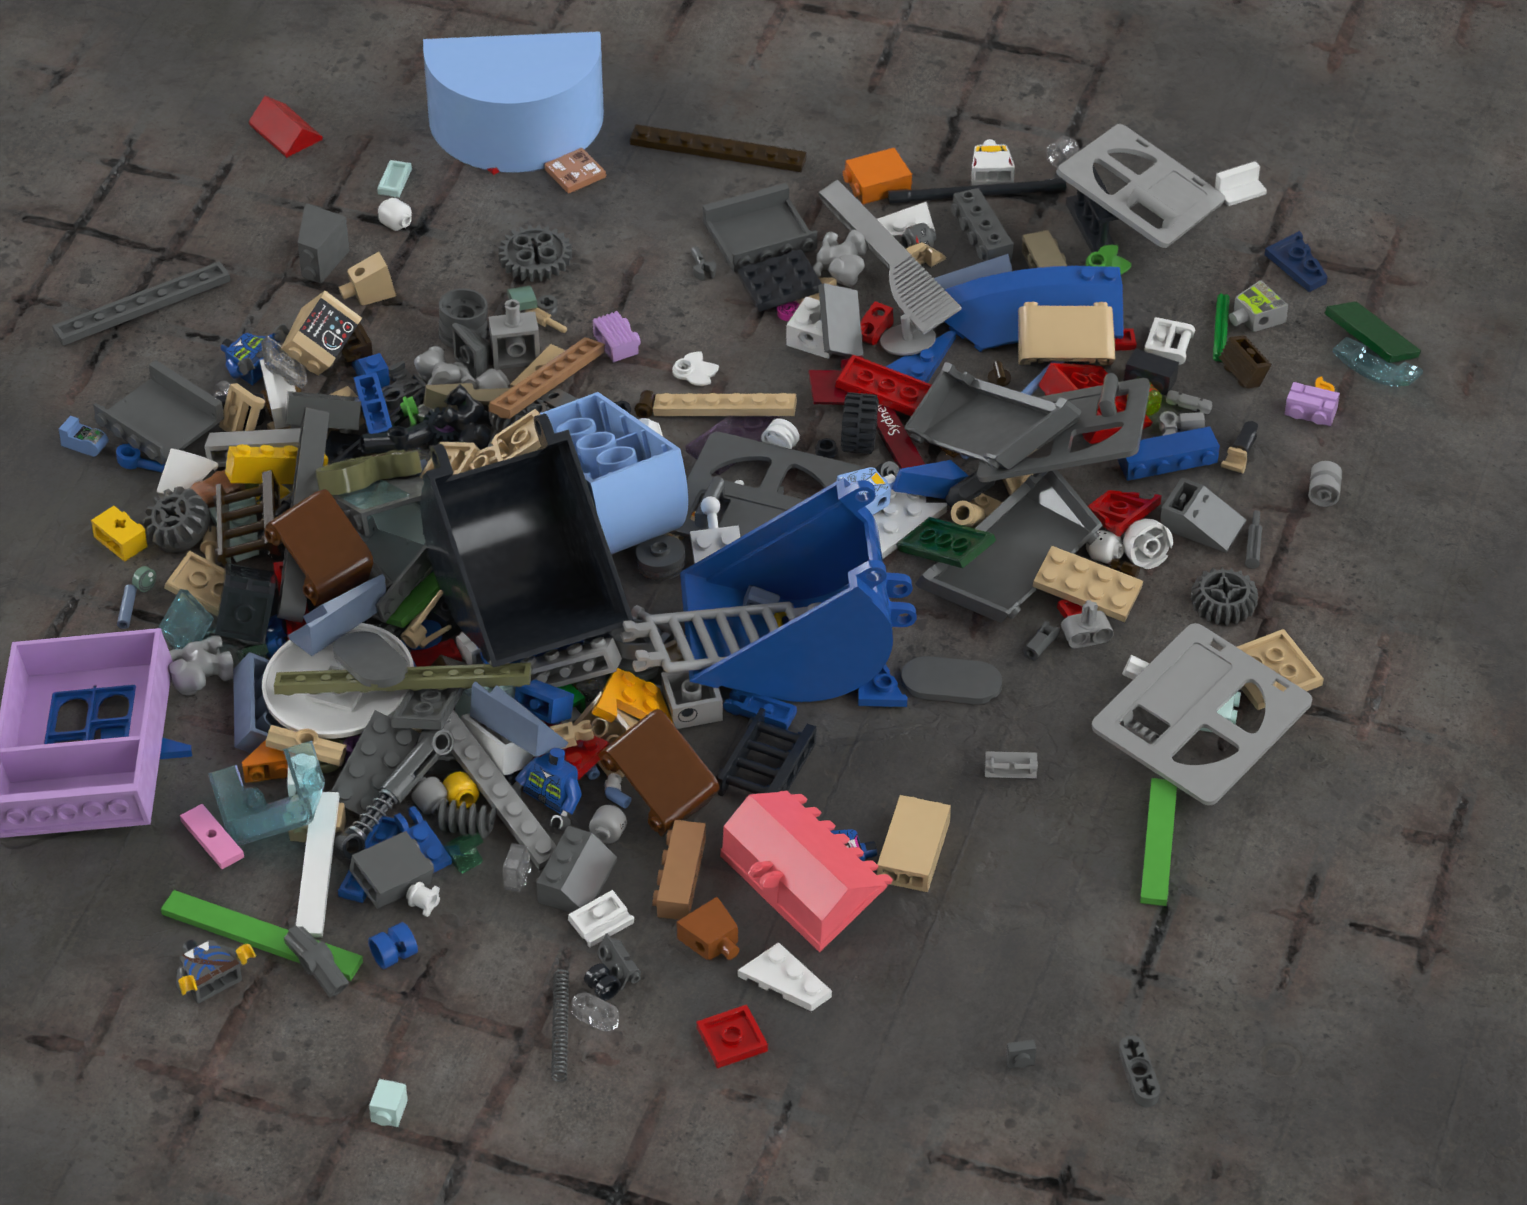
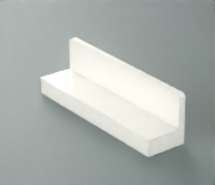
M269 358L260 360L275 429L289 427L291 425L286 424L287 391L296 392L292 374L288 371L273 375Z

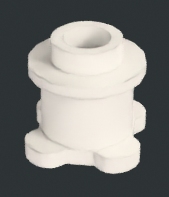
M422 882L411 885L406 894L408 905L424 909L423 915L428 917L440 901V888L434 886L431 890L424 887Z

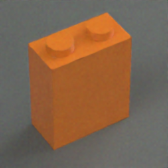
M895 147L845 160L843 178L846 183H849L853 195L858 197L862 205L888 198L889 190H912V173Z

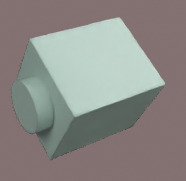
M379 1079L369 1105L371 1122L382 1126L398 1127L408 1101L406 1084Z

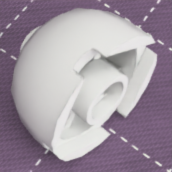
M1154 519L1135 521L1128 527L1123 537V548L1126 556L1133 564L1144 569H1151L1163 563L1168 557L1166 553L1169 547L1172 549L1173 536L1170 530Z

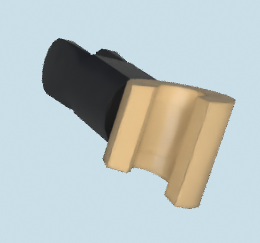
M1245 422L1233 447L1228 448L1227 458L1221 463L1222 468L1244 473L1247 455L1257 438L1258 424L1256 422Z

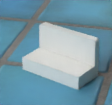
M1256 161L1216 174L1215 188L1225 196L1224 202L1227 206L1266 194V188L1258 180L1260 166Z

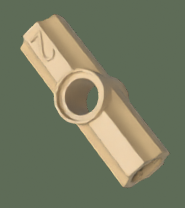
M271 725L266 739V747L294 754V756L297 754L312 756L315 760L337 766H342L347 751V745L319 738L314 730L307 728L296 732Z

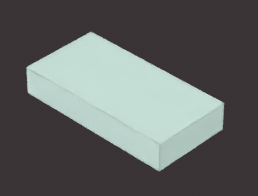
M390 160L378 185V194L399 198L412 170L411 163Z

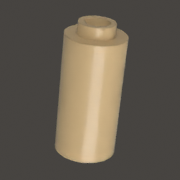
M958 501L951 509L953 521L962 526L975 529L986 518V513L982 507L967 501Z

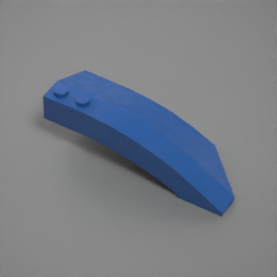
M1052 266L1031 268L981 277L944 289L962 308L944 322L949 325L950 330L955 331L962 339L966 337L974 343V348L980 352L983 349L1018 343V309L1024 306L1025 302H1037L1038 306H1094L1096 302H1106L1113 309L1114 338L1123 339L1124 336L1123 288L1119 267Z

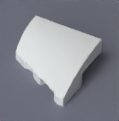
M171 448L156 492L160 498L165 497L164 490L170 489L174 492V488L179 486L188 489L194 483L202 482L212 470L215 471L218 468V463L192 453Z

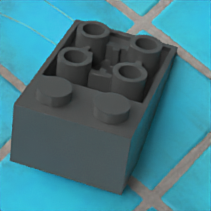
M1181 478L1162 506L1160 523L1166 526L1171 533L1227 553L1245 525L1246 519L1204 485Z

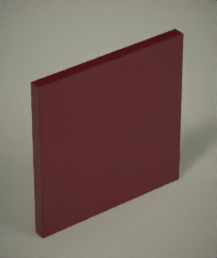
M842 370L808 371L814 404L844 405L845 396L848 392L835 387L836 380Z

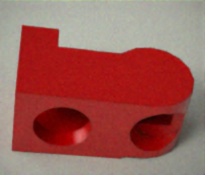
M874 301L860 322L863 342L876 345L886 328L890 329L894 324L892 307ZM878 310L883 311L885 314L883 316L878 315Z

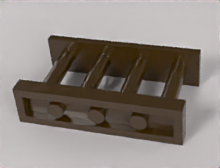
M272 470L262 472L263 483H260V486L226 495L221 483L216 484V495L213 496V500L217 509L218 548H215V556L218 562H222L224 568L225 563L231 564V557L263 548L269 550L273 559L282 557V544L275 546L269 543L265 535L259 540L230 547V539L265 531L267 523L275 518L276 509L280 506V486ZM263 496L260 504L229 511V504ZM260 513L264 514V518H261L259 522L230 529V521Z

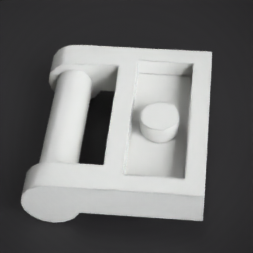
M1155 317L1144 351L1178 361L1179 365L1185 363L1187 357L1186 350L1190 338L1194 336L1195 328L1191 324ZM1175 333L1181 334L1177 349L1171 348Z

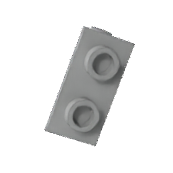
M986 751L985 777L1037 778V753Z

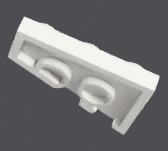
M926 202L877 219L898 242L901 241V235H903L905 228L925 223L929 228L934 229Z
M779 942L738 970V977L744 980L749 978L759 983V987L767 991L770 988L781 993L784 999L809 1011L814 1010L832 997V990Z

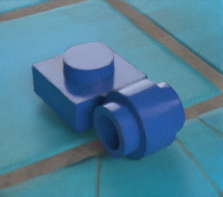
M277 614L269 618L264 651L269 659L286 643V640L283 638L287 636L284 619L277 618Z

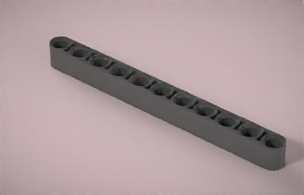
M308 407L304 409L290 508L314 492L319 491L315 470L322 467L324 463L329 412ZM286 547L277 618L302 623L307 603V597L303 592L306 576Z

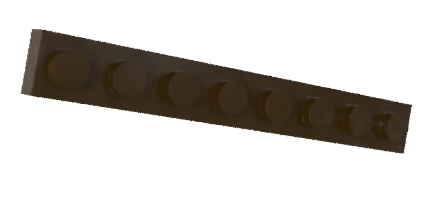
M636 124L630 137V145L795 172H802L807 159V152L646 125Z

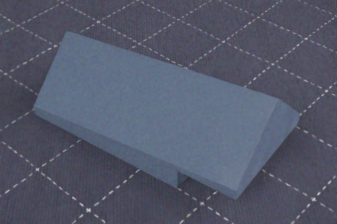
M1006 254L935 277L934 279L941 287L947 289L981 277L1011 272L1012 268L1009 255Z
M381 574L304 615L303 618L307 624L288 635L290 641L313 656L378 612L376 604L386 593L384 575Z
M476 681L473 683L470 716L535 757L549 753L553 748L561 749L568 745L565 739L497 685L490 693Z

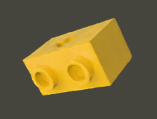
M112 506L91 520L94 538L124 562L148 547L145 528L141 524L134 522L125 511L122 512L115 506Z

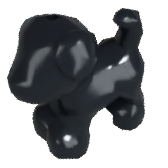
M459 384L445 398L444 402L450 406H447L444 412L440 411L433 420V425L439 429H443L446 426L453 427L460 433L458 442L474 443L482 450L489 445L491 429L486 425L477 424L476 422L481 418L492 427L489 411L485 410L482 403L473 399L467 390ZM456 405L458 411L454 410L451 406Z

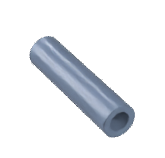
M126 585L124 588L117 626L121 629H127L130 625L137 591L134 585Z

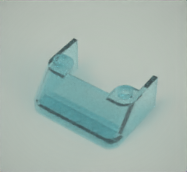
M312 740L283 749L297 791V795L266 804L261 790L256 787L244 789L237 765L208 774L226 832L238 846L300 828L313 821L325 781Z

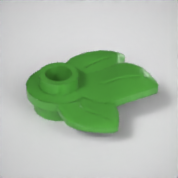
M1105 245L1098 252L1091 253L1086 259V266L1119 267L1120 274L1126 273L1130 269L1131 263L1117 256V245Z
M404 396V402L400 403L404 416H409L411 427L418 424L415 415L419 414L413 396L408 398Z

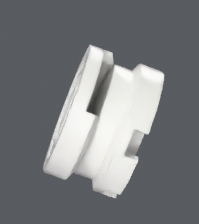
M775 419L763 432L761 440L764 443L792 449L799 441V433L789 421Z

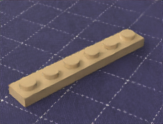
M664 393L656 394L653 413L654 416H794L797 398L796 394Z

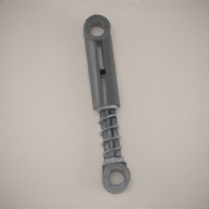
M424 729L421 732L417 745L380 786L379 797L373 799V804L366 807V812L360 814V819L353 822L352 826L346 828L344 832L335 833L333 855L352 859V855L365 850L366 835L369 831L372 832L375 824H379L378 821L382 816H386V811L389 808L392 809L391 805H399L439 757L448 754L452 750L454 738L448 730Z

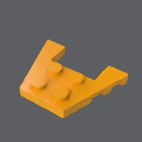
M617 668L616 672L611 673L603 693L592 710L593 715L612 723L617 717V709L640 720L653 710L660 709L673 723L660 688L652 682L644 681L631 672Z

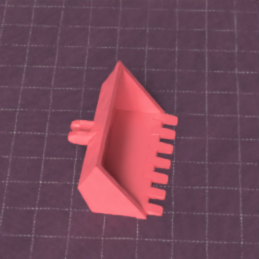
M788 791L749 794L724 825L723 847L720 849V857L818 952H821L887 888L888 884L892 883L893 879L887 874L876 875L873 871L877 870L878 865L874 861H861L859 857H862L864 852L859 847L847 848L844 844L848 843L850 839L845 834L831 833L830 831L834 830L835 824L829 820L819 821L816 817L821 815V811L816 807L805 808L802 805L807 801L804 795H791Z

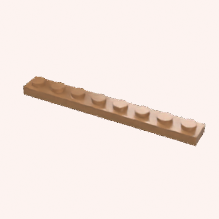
M584 337L490 402L489 412L497 414L500 418L510 419L603 354L605 344Z

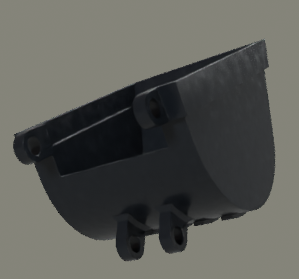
M546 413L534 416V426L541 445L538 450L452 475L454 472L445 447L441 443L430 447L435 469L427 471L422 476L424 481L420 500L422 526L440 590H443L442 596L459 628L481 650L483 658L493 668L622 628L624 621L634 622L569 429L554 434Z

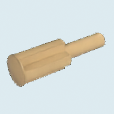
M538 307L525 311H535L537 323L544 327L549 325L562 333L567 331V327L551 319V314Z

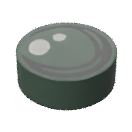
M142 566L135 571L132 584L138 590L146 592L154 586L157 577L156 572L147 566Z

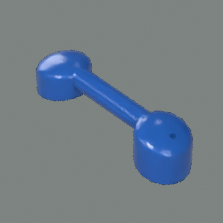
M122 444L116 449L117 462L121 467L130 470L139 467L163 473L165 464L162 465L159 462L142 459L140 450L133 448L130 444Z

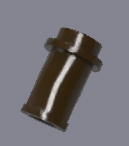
M644 390L641 393L640 400L634 407L637 417L648 418L652 415V406L656 396L655 394L652 395V391Z

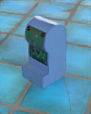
M70 416L59 428L61 446L93 457L97 456L108 443V437L103 431L96 428L91 429L80 424L79 419Z

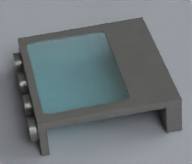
M417 475L394 477L375 481L361 490L332 496L356 531L366 537L370 535L367 516L414 502L420 505L424 481Z

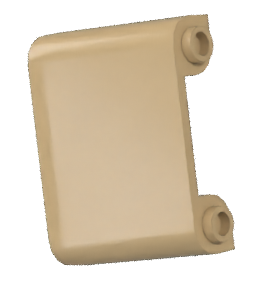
M1025 302L1024 306L1018 309L1019 365H1030L1031 362H1037V359L1038 363H1043L1044 361L1095 363L1096 359H1098L1100 365H1112L1115 361L1112 307H1109L1106 302H1096L1094 306H1038L1037 302Z

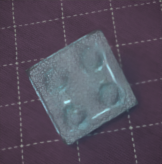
M184 589L179 590L158 627L161 628L164 638L175 649H183L190 642L205 640L210 637L209 633L215 632V628L211 626L214 618L188 590Z

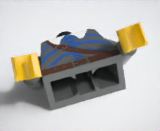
M189 940L182 946L184 954L179 958L181 966L177 969L176 987L181 991L182 995H186V992L191 991L195 1001L199 1004L242 981L240 963L245 965L248 958H254L256 955L250 944H244L235 950L223 945L219 946L213 940H209L200 946L195 940Z

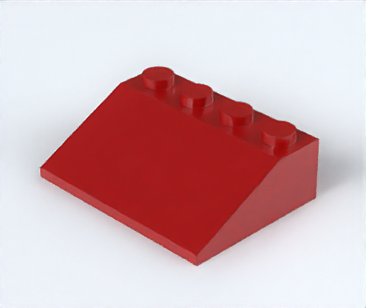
M1050 363L1038 386L1045 392V396L1101 386L1108 373L1102 366ZM1128 395L1115 397L1114 402L1117 412L1125 411ZM1099 405L1096 416L1102 415ZM1146 414L1143 429L1150 427L1153 423ZM1122 427L1083 433V438L1091 444L1100 443L1114 435Z

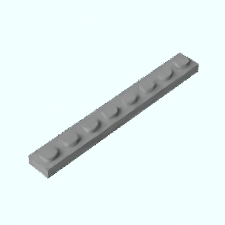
M453 709L442 728L448 730L454 738V745L450 752L475 782L491 807L496 808L497 815L538 869L545 867L556 845Z

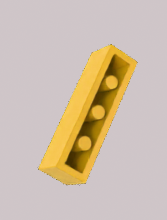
M244 444L237 445V447L229 446L225 474L230 483L260 484L263 483L262 472L272 470L279 484H293L298 448L291 445L284 446V448L270 445L250 447ZM326 454L324 455L323 466L328 464V457L326 456Z

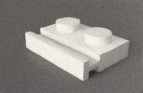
M613 890L568 915L569 922L582 939L586 940L589 948L601 942L605 934L608 933L609 936H612L634 923V917L627 912L628 909Z

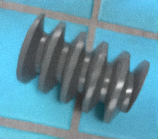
M444 798L439 808V828L443 832L449 829L451 833H457L459 830L461 835H467L469 832L471 837H476L479 834L482 839H486L495 823L496 808L493 807L490 813L487 814L485 805L477 812L476 804L474 803L467 810L466 802H462L460 808H457L456 800H452L450 806H447L446 798Z

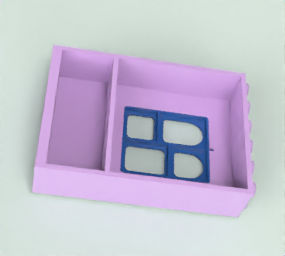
M161 628L12 642L0 708V838L151 824L171 680L169 665L173 662ZM115 695L127 697L129 709L125 717L98 718L99 707L105 699ZM73 699H82L88 703L86 726L83 730L55 732L58 711L64 703ZM126 727L124 737L94 740L95 732L100 728ZM83 740L75 742L56 743L60 741Z

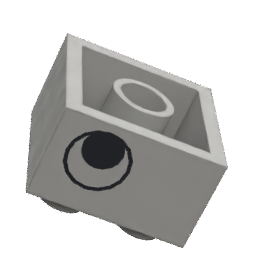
M689 671L661 673L662 696L673 724L677 729L723 721L722 697L719 688L690 682Z

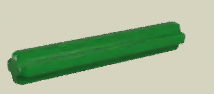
M1221 293L1217 296L1213 346V360L1215 362H1222L1219 356L1227 342L1230 297L1228 294L1223 295Z

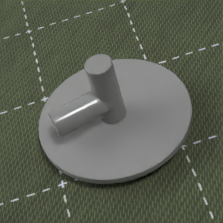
M904 314L901 316V324L884 332L880 343L881 347L888 353L903 356L921 353L924 349H929L936 340V334L932 329L923 335L910 322V315Z

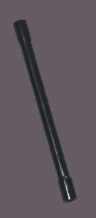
M1054 178L1042 181L919 190H889L888 203L896 204L908 203L910 201L953 198L955 193L979 188L983 196L1031 192L1066 191V181L1062 178Z

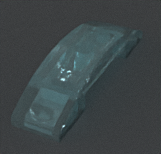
M1348 337L1333 348V353L1348 367L1362 376L1381 384L1397 387L1409 386L1423 374V369L1403 362L1396 366L1368 354L1364 344Z

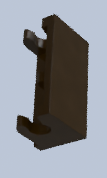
M360 322L341 349V353L349 366H352L353 361L373 355L372 342Z

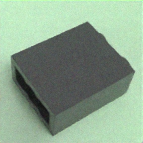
M405 831L352 855L350 872L378 909L406 896L409 887L417 882L424 883V887L430 885L434 866L431 860L425 858L417 841L411 839Z

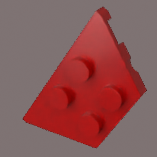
M1108 490L1088 505V507L1104 528L1116 536H1121L1131 524L1141 520L1161 504L1162 495L1154 494L1152 499L1139 498V493Z

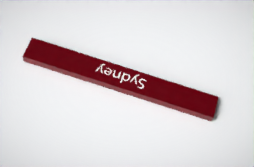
M849 359L840 361V367L842 370L846 366ZM878 404L876 430L898 467L903 469L925 465L894 409Z

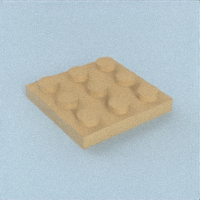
M1284 629L1237 646L1243 652L1305 691L1323 685L1324 678ZM1277 681L1273 685L1283 692L1287 689ZM1246 683L1241 688L1244 694L1257 710L1265 708L1264 698L1259 688L1253 683Z

